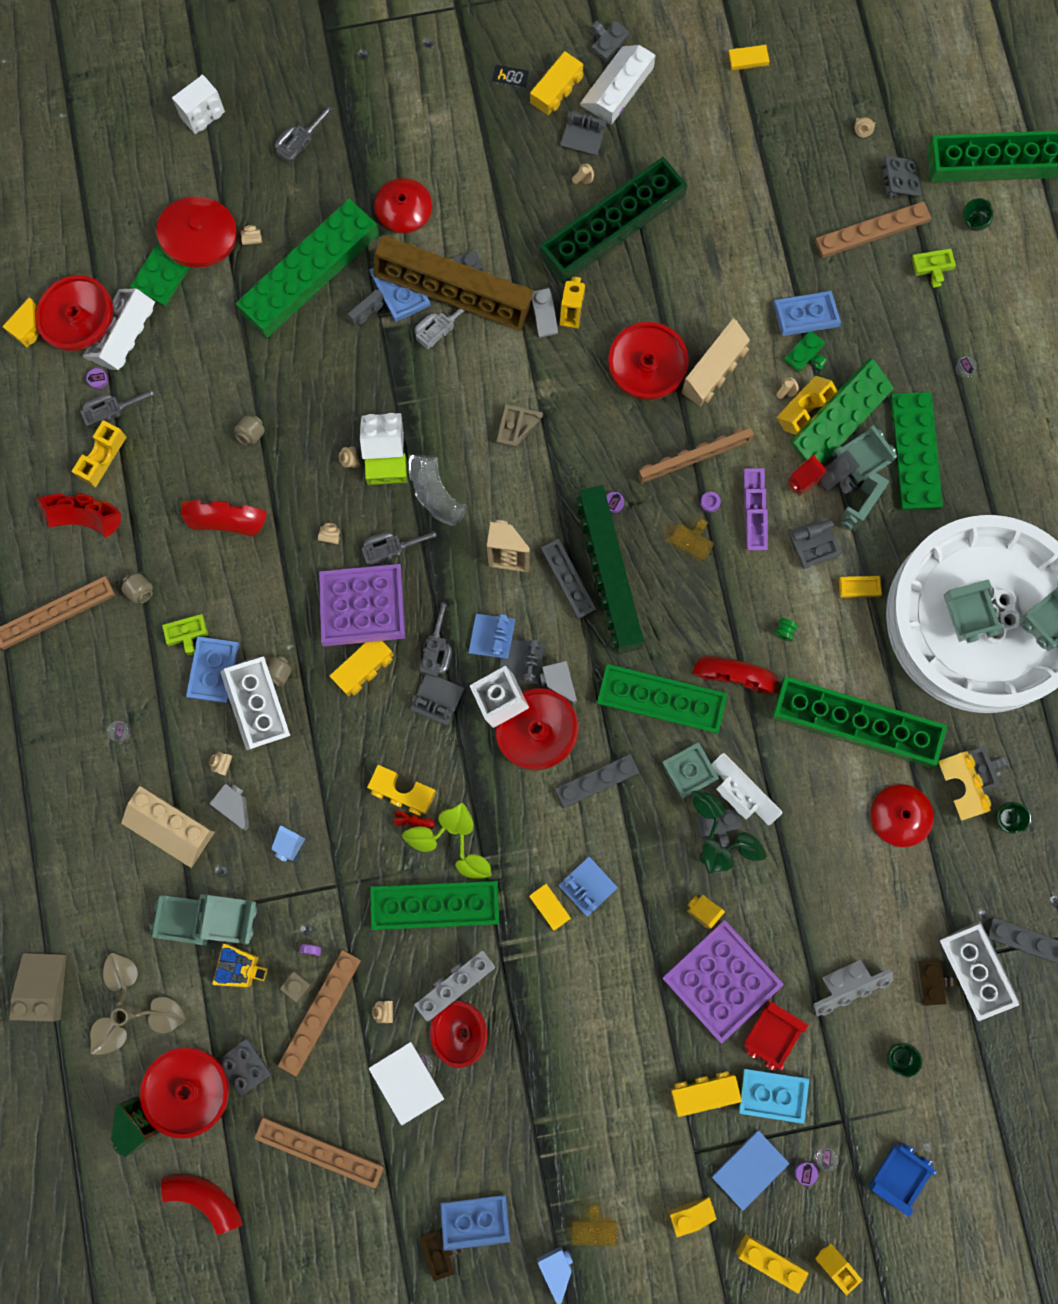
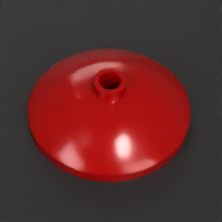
M399 178L389 181L381 187L375 197L374 210L378 221L383 227L395 233L406 234L417 231L427 223L432 213V199L428 190L418 181Z
M899 784L887 787L876 796L871 806L870 819L874 831L884 842L895 847H911L919 844L929 835L934 822V813L929 799L920 790L909 785ZM903 811L908 812L909 817L907 819L903 817Z
M453 1001L433 1017L430 1028L432 1047L439 1059L448 1066L464 1068L474 1064L482 1056L487 1044V1027L483 1016L473 1005L464 1001Z

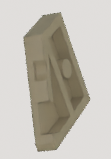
M505 404L496 444L516 448L541 420L543 413Z

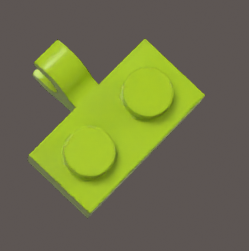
M952 249L915 254L911 258L915 275L931 274L933 288L941 287V282H944L943 271L954 270L956 267Z
M202 614L162 625L166 644L171 646L183 642L188 656L194 655L195 652L193 639H196L197 636L204 637L208 635L205 619Z

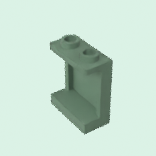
M874 425L844 447L840 446L834 450L831 455L834 461L842 453L849 450L860 465L857 470L849 475V478L855 483L856 487L865 481L872 470L878 473L897 458L894 447L886 442L882 431Z
M872 470L859 488L869 495L858 512L850 507L846 508L838 519L842 527L855 532L890 481Z
M989 580L955 588L943 595L959 642L966 640L967 643H972L980 640L979 637L984 635L987 638L999 635V631L1005 628L1004 624H999L988 592L991 588Z
M1058 587L1019 619L1023 629L1031 633L1036 638V643L1047 651L1053 649L1058 644Z
M200 894L193 937L249 944L253 936V919L257 913L256 902Z
M160 895L154 905L156 917L150 927V933H153L152 938L207 945L208 940L193 937L199 900Z

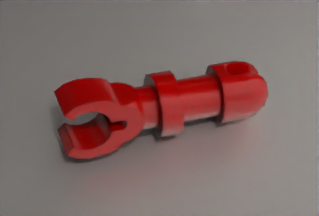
M395 811L396 818H394L393 824L396 826L409 824L411 827L420 826L430 830L434 828L435 822L431 818L422 819L417 818V815L412 817L403 811Z

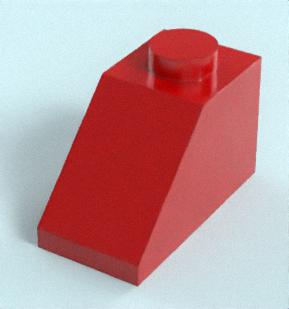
M813 455L791 474L788 479L789 487L793 492H797L801 496L818 484L827 470L816 456Z

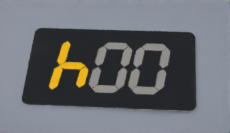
M496 65L492 82L526 87L529 71Z

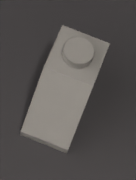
M550 288L534 291L531 308L538 337L558 334Z
M567 661L542 667L543 673L539 674L542 686L546 685L547 689L561 694L570 704H576L577 699Z
M225 784L211 801L210 805L240 828L247 831L249 822L246 798L241 795L243 790L235 784L232 786Z

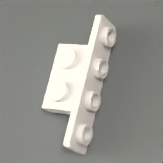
M722 753L711 764L715 772L724 780L716 790L735 808L738 814L747 819L755 811L767 825H771L781 816L783 812L725 753Z

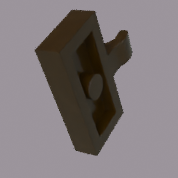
M941 960L918 962L923 1005L947 1004L945 987L961 986L958 978H943Z
M441 1228L421 1235L419 1238L433 1282L454 1275L455 1269L450 1256L463 1252L465 1248L444 1251Z

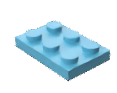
M744 1068L740 1093L742 1102H739L738 1113L804 1124L809 1079Z

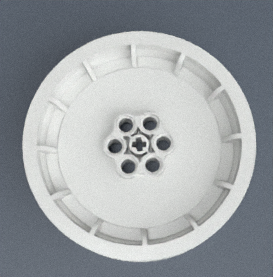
M979 515L956 520L939 528L922 541L898 569L889 590L886 607L889 639L899 663L909 677L922 690L935 699L954 708L977 713H998L1013 710L1040 699L1057 689L1058 644L1049 651L1042 649L1036 643V638L1023 629L1019 619L1058 587V541L1032 524L998 515ZM989 580L991 588L988 592L999 624H1004L1005 628L999 631V635L996 638H987L984 635L979 637L980 640L972 643H967L966 640L959 642L943 595L955 588ZM1000 597L1006 600V606L1000 603ZM1004 617L1011 620V625L1005 623Z

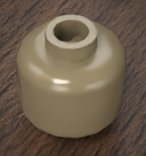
M244 416L235 426L236 439L245 446L255 445L265 431L262 420L257 416Z
M129 574L123 579L122 592L131 602L145 603L151 598L153 586L142 574Z
M281 656L269 658L266 664L274 688L284 686L292 671L288 660Z

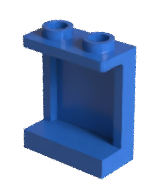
M895 1142L867 1187L910 1217L914 1211L911 1208L912 1204L931 1174L935 1175L937 1171L932 1168L933 1163L924 1156L920 1159L913 1154L915 1150L905 1143L901 1146Z

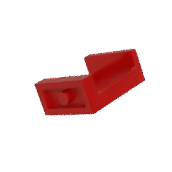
M767 1001L742 1046L747 1048L745 1053L757 1059L759 1056L764 1059V1065L773 1071L776 1068L783 1070L785 1060L801 1033H805L809 1025L773 1002Z

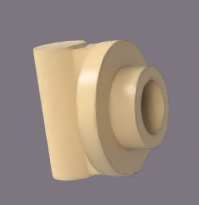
M867 117L857 118L855 122L856 134L860 137L870 136L874 131L876 122Z
M582 164L579 167V171L572 177L573 183L577 184L579 181L584 184L591 183L594 178L592 167L589 164Z
M255 225L244 226V230L241 231L242 245L262 243L259 228H256Z
M792 377L783 379L782 387L776 394L777 397L783 399L785 395L790 397L797 395L799 391L797 381Z
M355 446L344 447L339 453V461L343 467L357 468L360 466Z
M326 523L320 527L318 540L339 544L340 529L335 524Z
M222 752L213 754L209 761L211 771L226 776L233 756Z
M393 1001L376 1002L372 1009V1016L377 1023H393Z

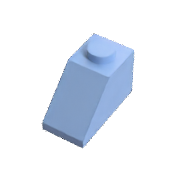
M280 826L272 850L276 852L275 856L285 862L287 859L293 861L306 838L288 828Z
M560 1246L537 1258L538 1265L557 1304L562 1303L571 1275L570 1264L573 1263L568 1250L563 1251Z

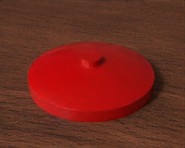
M187 197L177 200L162 212L157 223V237L162 251L171 260L183 266L202 268L217 264L230 254L236 243L237 230L232 214L221 203L210 198Z
M84 275L68 276L52 284L40 298L35 314L36 326L43 339L54 348L63 351L82 350L97 342L107 331L113 316V302L105 287L94 278Z
M641 322L624 329L613 341L608 359L609 371L615 384L624 393L641 400H656L668 396L680 386L688 368V352L683 340L671 328L655 322Z
M541 688L527 690L522 693L529 708L496 726L497 743L504 756L514 765L526 770H544L563 761L572 751L578 737V718L571 704L561 694Z
M191 1047L174 1049L157 1058L146 1071L140 1089L141 1107L149 1123L160 1133L179 1139L195 1137L212 1128L223 1115L229 1099V1082L220 1062L208 1052Z

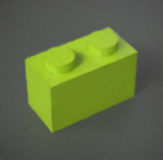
M403 454V457L365 459L367 484L408 483L406 455Z

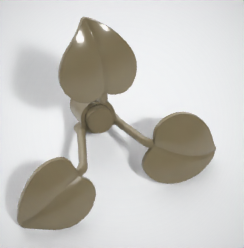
M111 953L107 957L103 969V979L109 990L118 991L122 988V993L117 1003L118 1008L111 1013V1018H100L91 1028L90 1053L93 1055L108 1054L122 1047L127 1039V1031L121 1026L131 1020V1018L150 1014L148 1018L149 1026L157 1033L171 1032L183 1024L186 1019L181 1006L169 997L155 998L151 1002V1010L133 1013L130 1006L123 1005L127 991L126 986H131L136 982L138 968L131 959L116 953Z

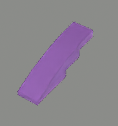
M765 468L743 469L747 550H768Z

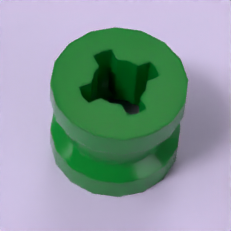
M780 618L778 621L779 626L774 630L773 634L784 641L792 642L794 638L793 633L797 631L799 626L791 620Z

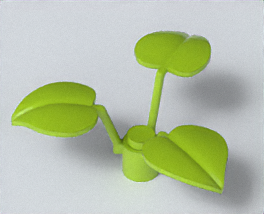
M463 802L440 813L438 820L442 828L437 834L433 835V832L426 827H413L402 833L403 839L411 847L422 852L433 851L437 847L435 839H438L445 829L451 834L459 833L461 860L456 861L457 870L462 875L471 879H485L492 876L490 864L486 859L474 854L464 855V835L470 834L474 825L472 817Z

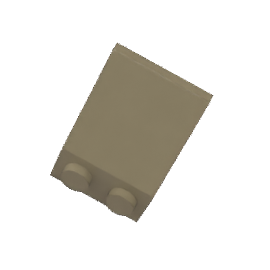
M22 954L11 997L9 1020H61L66 955Z

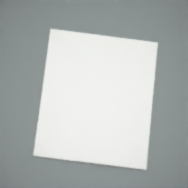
M411 1042L368 1068L401 1126L444 1100Z

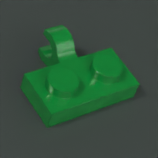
M812 331L808 332L785 357L784 362L798 373L808 363H811L820 371L825 366L824 363L827 360L823 356L817 355V353L824 347L825 342Z

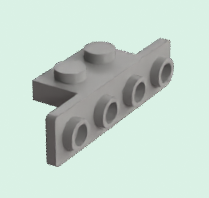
M481 951L465 965L462 966L459 963L450 970L452 973L450 977L445 979L443 976L433 984L435 989L418 1001L415 1007L426 1021H430L495 969V965L485 952Z
M859 960L822 977L831 996L814 1003V1013L816 1016L827 1015L839 1006L849 1005L858 997H866L878 988L889 986L893 981V972L891 969H887L871 977L862 961Z

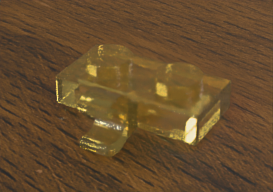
M700 519L694 531L679 523L669 540L671 544L703 562L714 545L713 542L701 536L708 523L703 519Z
M590 1204V1220H572V1245L617 1246V1222L599 1221V1204Z

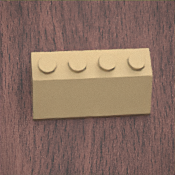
M734 318L731 320L685 379L682 394L700 407L704 402L708 403L714 395L713 390L716 387L720 388L726 380L724 376L728 372L732 373L738 364L736 362L738 358H744L749 351L747 346L750 339L737 320Z
M497 520L496 522H490L487 541L489 567L529 573L530 548L521 536L506 521Z
M139 786L127 804L121 823L190 868L193 867L215 833Z

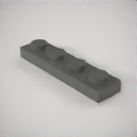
M557 539L541 547V551L577 619L579 620L595 612L596 608L560 540Z
M630 754L558 787L555 791L563 808H566L639 774V770Z
M991 918L987 931V936L990 940L1058 964V940L997 918Z

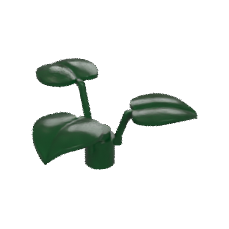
M693 791L691 793L693 805L697 812L707 819H714L709 838L703 844V851L699 855L701 862L706 865L708 874L730 870L734 866V860L729 851L734 848H739L740 854L748 860L762 861L766 859L767 855L764 847L757 838L749 833H739L736 836L737 843L726 849H723L718 842L712 841L719 822L718 817L723 816L725 813L724 808L715 796L707 792Z

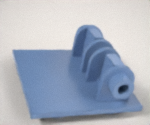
M476 614L469 654L508 659L516 619L507 618V615L500 614L499 617Z
M590 857L558 885L587 917L618 888Z

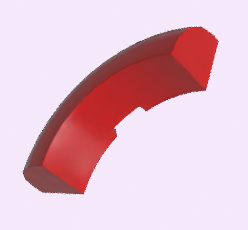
M64 493L37 498L42 516L49 528L60 525H81L96 530L106 538L112 535L121 523V513L117 508L105 500L103 502L95 500L91 495L77 493L76 496H64Z
M201 500L181 503L183 520L189 528L195 531L220 530L252 537L261 530L267 513L265 510L242 505V507H229L228 502L220 501L202 503Z
M703 656L696 662L693 670V675L704 680L725 683L731 681L763 694H779L777 675L773 671L747 662L716 656Z
M172 1174L162 1178V1202L180 1201L197 1207L208 1217L216 1235L226 1233L243 1225L234 1202L215 1183L192 1176L191 1174Z

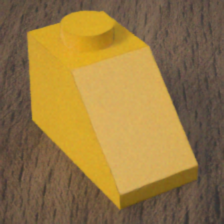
M28 298L3 325L8 334L26 348L33 344L40 334L35 320L37 305L31 298Z
M700 895L699 898L695 896L688 903L690 908L687 912L705 928H712L725 913L722 908L704 895Z
M710 1197L668 1210L677 1237L698 1231L716 1220Z
M832 1244L823 1248L815 1258L846 1296L863 1281Z

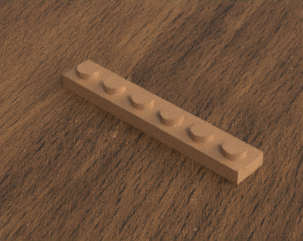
M921 202L817 237L815 244L821 258H825L928 223L931 220V216L925 202Z
M741 428L736 430L731 436H720L715 439V442L710 444L707 442L702 443L696 447L697 449L692 451L687 449L681 451L676 457L661 459L658 464H647L639 471L638 478L640 483L642 484L751 442L754 436L751 428L746 430Z
M104 576L1 626V649L5 650L116 596L109 579Z
M344 950L341 951L278 1067L296 1077L299 1075L362 960Z
M263 1117L254 1138L375 1189L385 1167L266 1117Z

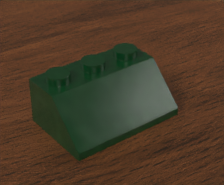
M137 1097L115 1106L111 1141L114 1143L113 1148L115 1152L120 1156L123 1155L125 1158L142 1149L160 1133L145 1117L141 1102Z

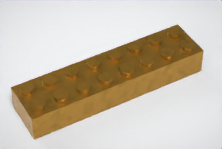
M383 235L374 254V277L514 329L522 330L529 312L534 290L512 283L507 279L493 276L488 272L474 269L470 265L455 262L451 258L436 255L432 251L420 249L413 244L401 242L394 237Z

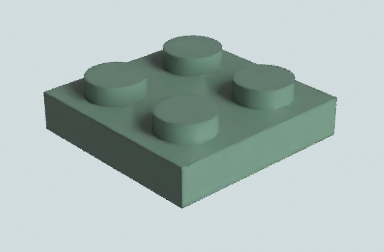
M699 742L662 762L682 799L691 795L693 791H698L719 779Z

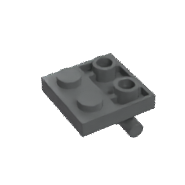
M824 517L788 531L787 534L803 570L842 554L831 529L834 527L831 519L827 520Z

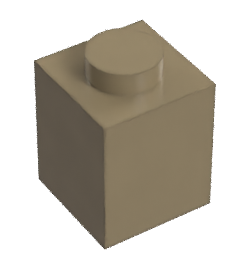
M294 971L280 990L297 1003L303 999L314 984L298 971Z

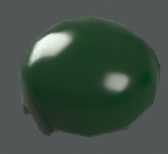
M983 198L971 200L963 209L965 225L973 231L986 229L994 219L991 203Z
M1007 802L996 810V824L1000 830L1011 834L1026 831L1031 823V813L1026 806L1020 803Z
M899 1042L889 1049L887 1063L895 1074L911 1078L921 1070L922 1057L913 1045Z

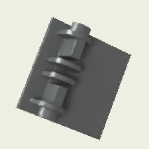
M575 111L569 112L568 122L560 146L597 156L608 121L603 120V118H594L591 115L587 116V114L575 113Z
M884 156L885 161L883 162L882 169L884 180H886L887 196L890 199H894L899 193L921 197L922 193L916 160Z
M512 639L508 659L501 658L500 668L507 666L513 673L516 681L539 684L545 644H541L536 640L528 642Z
M425 675L417 695L412 700L413 704L410 710L448 726L465 688L440 677Z
M249 1038L218 1060L241 1097L272 1075L270 1072L272 1069L268 1067L266 1062L262 1061L265 1058H260L261 1052H256L258 1050L253 1044L254 1041H250Z

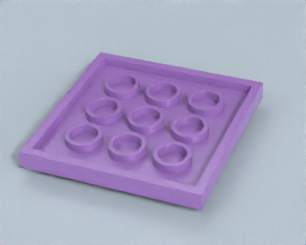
M401 564L319 572L322 646L405 639Z
M725 920L662 977L721 1044L784 985Z

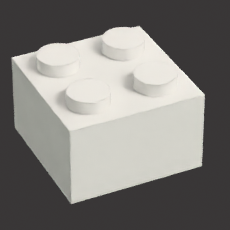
M201 75L172 97L180 118L194 134L204 130L208 124L220 118L225 112L217 90L204 75Z
M401 413L361 416L360 444L363 459L403 457L404 433Z
M507 666L470 685L485 720L493 728L529 708L513 673Z

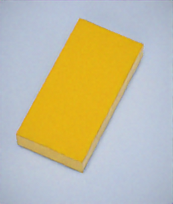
M766 45L731 49L728 51L731 71L769 66L770 61Z
M881 576L839 577L840 598L881 597Z
M547 884L529 896L553 931L571 919Z

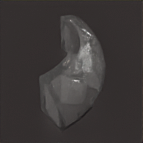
M409 454V477L413 481L416 490L415 495L423 507L425 506L432 514L431 516L438 521L450 526L459 524L464 517L467 505L455 500L444 488L439 475L438 458Z

